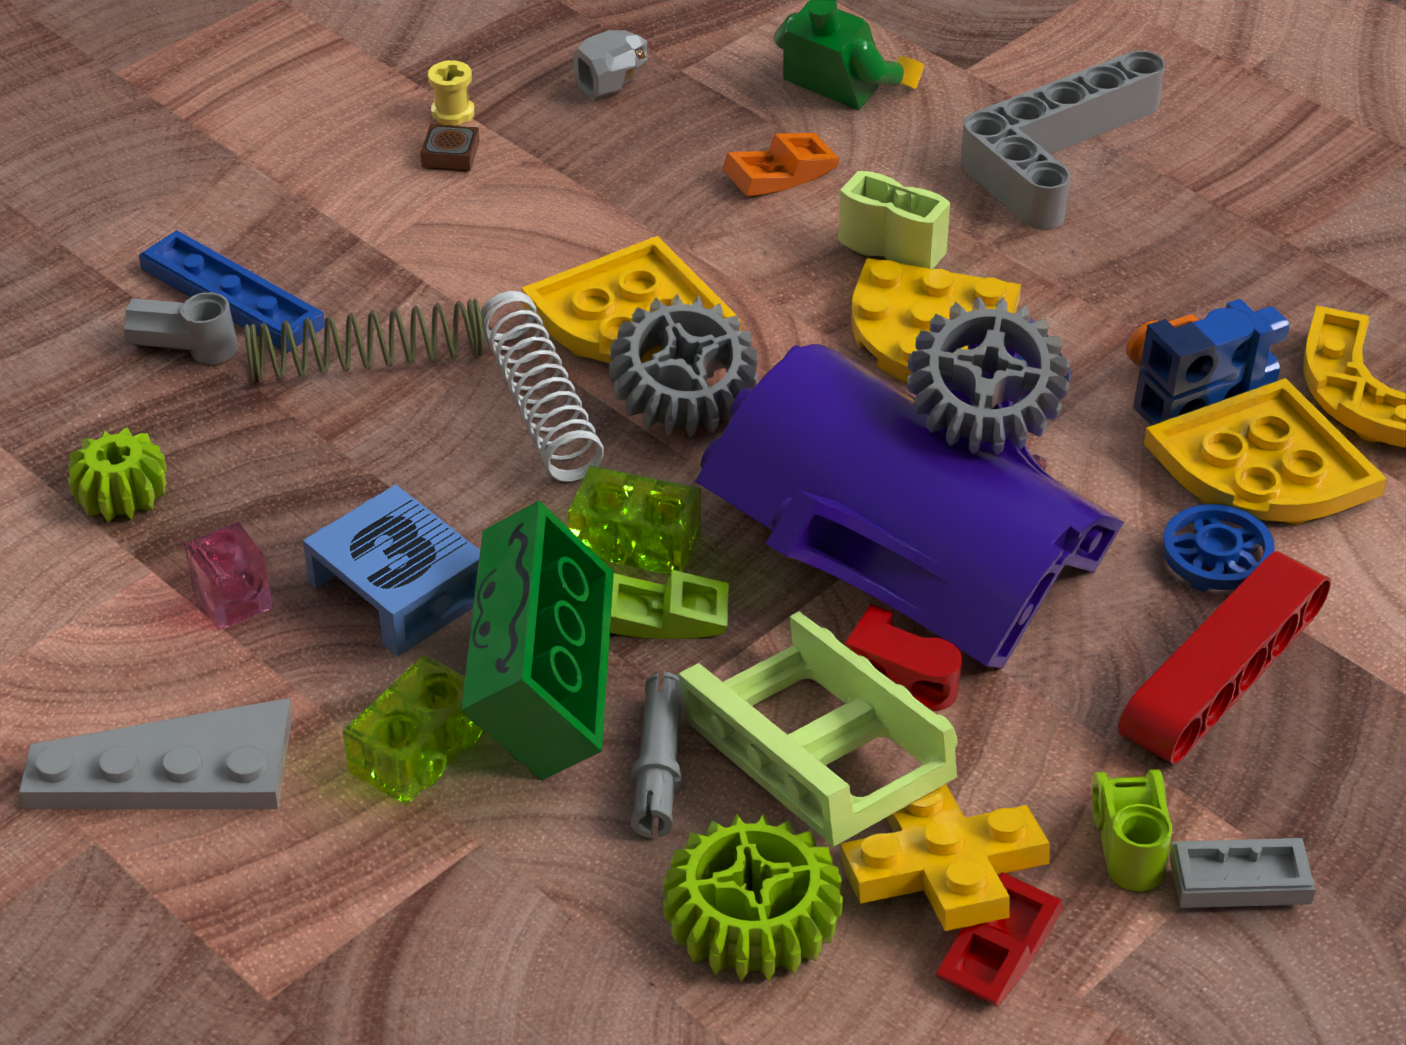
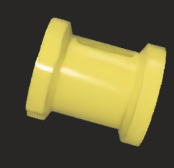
M455 60L443 61L433 65L428 70V82L434 87L435 101L431 105V116L439 124L457 126L470 121L474 116V104L469 100L468 85L472 81V70L467 64Z

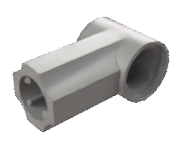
M213 292L200 293L190 297L184 303L132 298L125 310L124 334L127 344L190 350L192 359L205 365L225 362L232 358L238 350V341L227 298L221 294Z

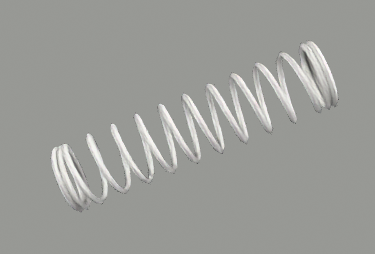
M517 291L497 294L490 298L481 309L483 333L490 344V350L496 357V363L502 370V376L506 380L509 391L515 399V404L521 411V417L527 425L528 432L534 439V445L539 451L541 460L550 477L566 482L582 479L593 473L600 465L604 457V446L598 436L595 435V428L588 422L589 415L582 408V401L575 394L574 385L568 380V373L562 367V360L555 353V346L549 340V333L543 327V321L540 316L536 314V307L531 298ZM523 302L529 306V310L509 313L498 321L492 331L489 330L488 325L492 315L504 304ZM529 315L524 324L514 327L505 334L496 333L502 323L510 317ZM530 328L537 329L534 337L523 339L512 347L503 346L505 341L520 337ZM534 341L544 342L540 350L528 353L519 360L509 359L514 350L527 347ZM501 350L508 351L505 356H502L500 353ZM540 354L550 356L547 363L536 366L526 373L515 372L521 363H527L537 358ZM553 359H555L557 364H551ZM507 363L515 364L511 370L507 368ZM546 368L556 369L551 378L542 380L534 386H522L528 376L536 375ZM560 372L562 373L563 377H558ZM514 376L522 377L518 383L513 381ZM552 382L563 383L557 392L548 394L540 400L528 399L534 390L541 389ZM566 386H568L570 391H564ZM520 390L528 391L524 397L519 395ZM559 395L569 396V399L563 406L555 408L549 413H535L542 403L555 399ZM573 399L575 400L577 405H570ZM527 403L535 404L530 411L526 409ZM568 409L576 410L570 420L562 422L556 427H541L547 418ZM580 413L583 419H577ZM533 417L542 418L537 425L532 423ZM570 424H582L580 430L567 432L554 441H548L557 430ZM540 431L549 432L544 439L539 437ZM577 438L589 439L588 443L580 451L571 455H553L560 445L567 444ZM593 442L597 446L595 457L583 467L563 470L551 465V459H571L584 453Z

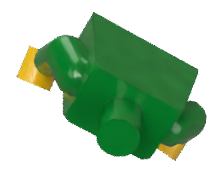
M809 0L799 13L794 12L787 16L774 34L775 44L783 49L784 80L857 110L862 108L880 85L895 86L901 83L916 89L925 67L923 63L901 55L898 56L896 62L885 61L876 48L869 24L863 18L838 9L836 0Z

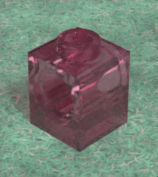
M239 521L184 544L193 595L218 630L273 608L265 556Z

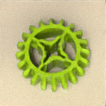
M764 813L757 823L745 824L739 815L736 814L730 827L724 828L711 820L706 836L690 833L685 849L674 850V856L670 861V869L666 870V877L663 879V896L665 897L663 899L664 918L667 919V925L671 926V934L675 939L676 946H687V953L690 955L692 963L709 958V965L715 976L727 967L735 968L741 982L749 973V970H761L766 979L770 981L775 973V967L782 966L795 974L798 966L801 964V957L817 961L818 954L822 950V944L832 942V937L836 933V923L839 916L842 915L843 896L840 895L842 879L838 867L832 865L833 859L830 856L829 847H816L812 831L794 835V828L791 825L790 819L778 827L769 825Z

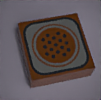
M430 124L420 152L422 167L471 171L480 142L479 127Z

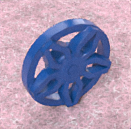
M1221 504L1197 505L1177 513L1165 528L1162 544L1163 556L1171 569L1183 579L1191 582L1192 588L1202 592H1206L1208 589H1237L1275 549L1270 531L1259 519L1241 509ZM1220 521L1230 522L1242 528H1233L1231 526L1221 523ZM1194 523V534L1188 533L1175 536L1180 529ZM1262 547L1263 557L1257 562L1252 553ZM1206 566L1214 568L1211 572L1203 570Z

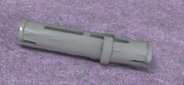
M664 672L663 690L661 692H658L660 679L658 673L648 677L645 682L646 696L639 759L635 761L631 769L632 786L636 790L634 811L631 815V827L636 833L647 838H653L655 817H659L657 831L659 837H663L671 831L673 826L674 793L679 790L682 779V772H680V766L677 763L682 695L679 677L669 672Z

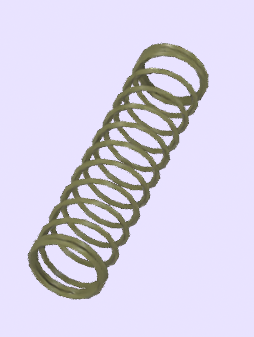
M476 298L473 301L469 299L467 311L460 300L456 302L453 314V342L443 307L437 302L432 311V347L421 309L415 305L411 311L410 349L400 313L394 307L390 311L389 355L378 315L374 310H371L368 315L367 357L356 317L350 312L346 320V359H344L334 319L328 315L325 318L324 364L312 322L306 317L303 321L302 367L292 330L287 320H284L281 325L280 369L267 325L264 322L260 325L258 344L256 326L253 323L250 326L246 324L244 332L251 381L255 383L256 380L260 382L263 379L265 339L274 372L279 379L282 380L286 371V333L298 374L304 377L308 366V330L320 371L326 375L329 369L331 328L341 367L344 371L348 372L351 364V324L353 325L363 365L369 370L372 365L373 320L386 365L391 367L394 361L395 318L407 361L412 365L415 361L416 313L429 359L434 362L437 357V315L439 312L449 352L455 360L458 357L459 308L465 323L472 354L476 358L478 355L482 357L485 354L479 301Z

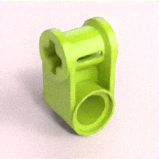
M1154 769L1148 770L1146 776L1108 778L1105 771L1094 772L1091 782L1092 814L1095 827L1100 833L1110 879L1119 887L1129 891L1144 892L1156 888L1165 878L1172 836V823L1167 809L1165 784L1161 771Z

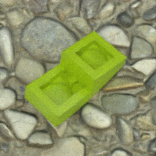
M676 570L671 571L665 585L614 573L610 633L656 639H690L722 635L725 633L728 624L729 583Z

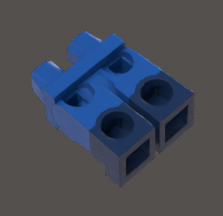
M1242 299L1228 302L1226 308L1210 311L1205 319L1176 328L1166 319L1148 324L1141 358V365L1144 368L1139 370L1133 408L1152 426L1278 381L1280 366L1278 359L1270 352V346L1287 340L1290 326L1288 320L1273 306L1253 311Z

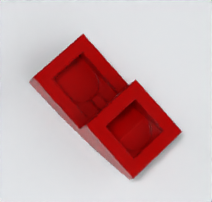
M1001 872L999 879L1009 895L1010 918L961 928L936 972L938 979L996 1007L1007 997L1029 967L1063 910L1060 898L1004 872Z

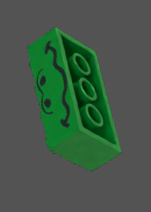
M538 500L482 530L461 710L474 725L484 729L507 749L508 753L515 760L522 762L541 780H544L602 752L614 571Z

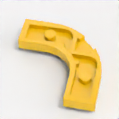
M1316 305L1303 359V374L1309 391L1327 413L1346 427L1355 431L1361 439L1406 448V393L1389 388L1374 378L1363 363L1362 350L1370 316Z

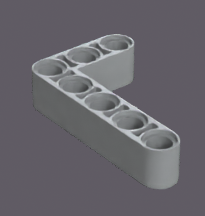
M1137 50L971 113L965 118L963 126L962 169L1027 225L1037 229H1052L1062 225L1067 213L1070 172L1050 154L1156 112L1161 102L1166 66L1165 60L1160 55L1150 51Z

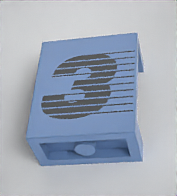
M396 484L303 540L309 583L318 588L337 576L379 611L382 643L396 656H400L471 610L474 606L480 550Z

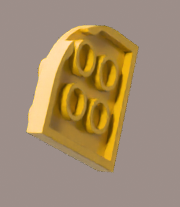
M658 236L521 288V292L528 295L536 307V314L543 321V327L556 341L570 349L576 356L588 357L607 363L612 361L610 358L611 344L617 338L618 329L622 322H631L632 314L637 307L649 312L650 304L653 303L655 297L665 306H670L671 300L676 294H678L683 304L692 305V302L700 295L703 308L710 310L721 303L723 309L722 318L736 316ZM522 302V305L529 310V306ZM657 345L649 350L641 358V363L651 361L653 354L662 351L661 346Z
M867 258L852 298V333L859 348L865 346L868 351L878 358V368L892 377L907 383L908 376L912 374L908 369L909 355L912 351H917L915 347L916 337L920 331L930 332V320L935 316V313L949 319L950 307L954 305L955 301L967 312L972 311L973 301L980 296L985 303L986 309H995L997 301L1004 297L1007 302V312L1015 314L1020 301L1021 284L991 277L982 278L953 273L944 269H929L900 264L892 260Z
M1286 378L1146 427L1144 445L1183 487L1197 496L1201 503L1235 507L1250 513L1260 520L1299 525L1312 519L1341 512L1384 494L1387 478Z

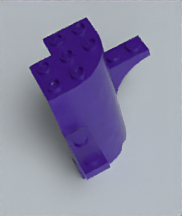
M982 343L968 345V349H974ZM824 345L793 346L784 358L753 389L745 388L736 396L729 412L731 420L721 437L711 442L705 450L700 462L702 470L695 482L771 529L773 532L766 544L781 554L821 569L870 594L941 638L951 642L982 664L990 667L1004 668L1064 565L1067 564L1095 572L1124 522L1053 479L1033 458L1026 445L1020 450L1009 439H1005L1003 452H1000L998 456L991 449L990 442H981L980 449L974 454L968 448L969 439L961 437L954 445L949 446L946 442L948 428L945 427L930 433L927 428L929 414H916L913 408L914 396L842 353ZM1005 347L1012 357L1017 358L1018 354L1015 351ZM983 372L982 375L986 379H993L994 374L989 372ZM944 383L955 397L972 406L970 399L965 394L950 390V384ZM1013 401L998 403L993 409L1012 406Z

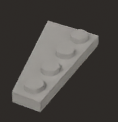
M290 698L31 744L19 790L23 809H278L293 716Z

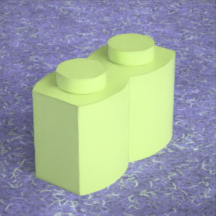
M857 171L840 190L838 240L861 255L884 256L887 260L900 264L933 269L947 253L950 202L929 190L903 187L899 182L888 176L875 172Z

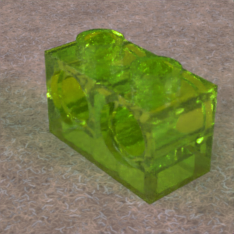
M589 466L568 510V528L602 561L669 575L672 570L683 572L701 532V488Z
M423 654L343 730L348 773L405 805H408L425 787L429 788L437 783L445 768L465 748L474 746L484 732V729L474 725L461 710L465 676Z

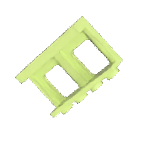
M797 612L789 616L793 646L723 682L700 663L678 673L685 722L834 847L957 778L955 748L958 741L954 727L943 715L932 712L916 700L904 686L895 684L875 669L867 658L861 655L858 656L839 642L828 629L819 627L801 612ZM804 679L817 681L845 703L841 707L790 734L783 732L753 707V705ZM879 737L893 740L923 764L864 797L851 795L849 784L826 766Z

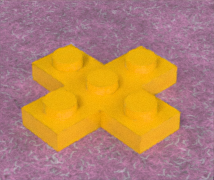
M947 784L886 817L893 830L892 833L873 834L863 839L840 843L841 865L860 904L924 890L945 931L1010 918L1009 895L998 875L1001 872L1009 873L1050 864V843L1027 805L1014 808H999L989 813L965 817Z

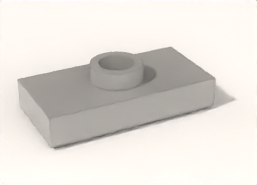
M1303 838L1174 841L1171 843L1169 858L1180 908L1306 905L1313 902L1315 886Z

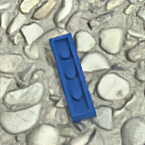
M178 230L139 254L142 270L185 295L192 297L200 293L213 292L227 298L233 322L243 328L246 324L250 326L253 323L256 326L258 337L260 325L264 322L268 327L272 344L281 349V325L284 320H287L290 324L296 347L303 343V321L306 317L311 320L315 334L325 326L324 312ZM286 333V353L291 351Z

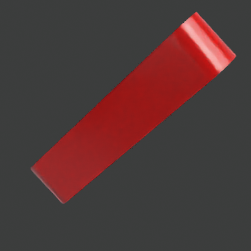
M1279 551L1272 552L1135 692L1120 717L1118 733L1172 765L1178 764L1313 621L1329 594L1331 588L1330 577Z

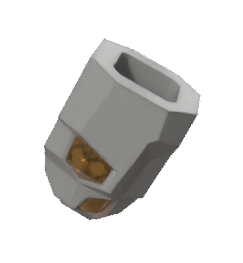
M609 30L587 38L573 53L574 75L578 88L592 101L618 94L623 85L632 81L636 70L647 62V40L626 30Z

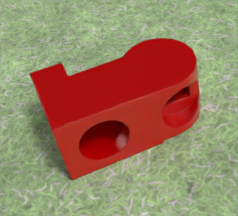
M870 604L845 642V646L858 656L861 655L867 658L875 669L895 684L904 686L916 700L931 711H939L950 707L956 701L959 690L962 657L958 648L945 639L937 637L922 638L892 626L893 612Z

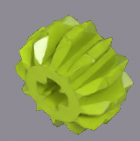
M124 428L120 433L110 435L103 429L101 438L97 440L84 438L82 439V448L70 453V463L68 465L70 492L75 497L76 503L81 504L87 516H95L102 513L107 522H110L117 515L125 514L132 520L134 511L138 509L151 511L153 510L154 500L165 496V486L167 484L165 457L161 453L160 447L151 442L148 433L132 436L129 429Z

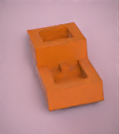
M815 132L777 133L773 136L769 151L727 152L722 170L746 196L779 192L812 181L835 169L840 158Z

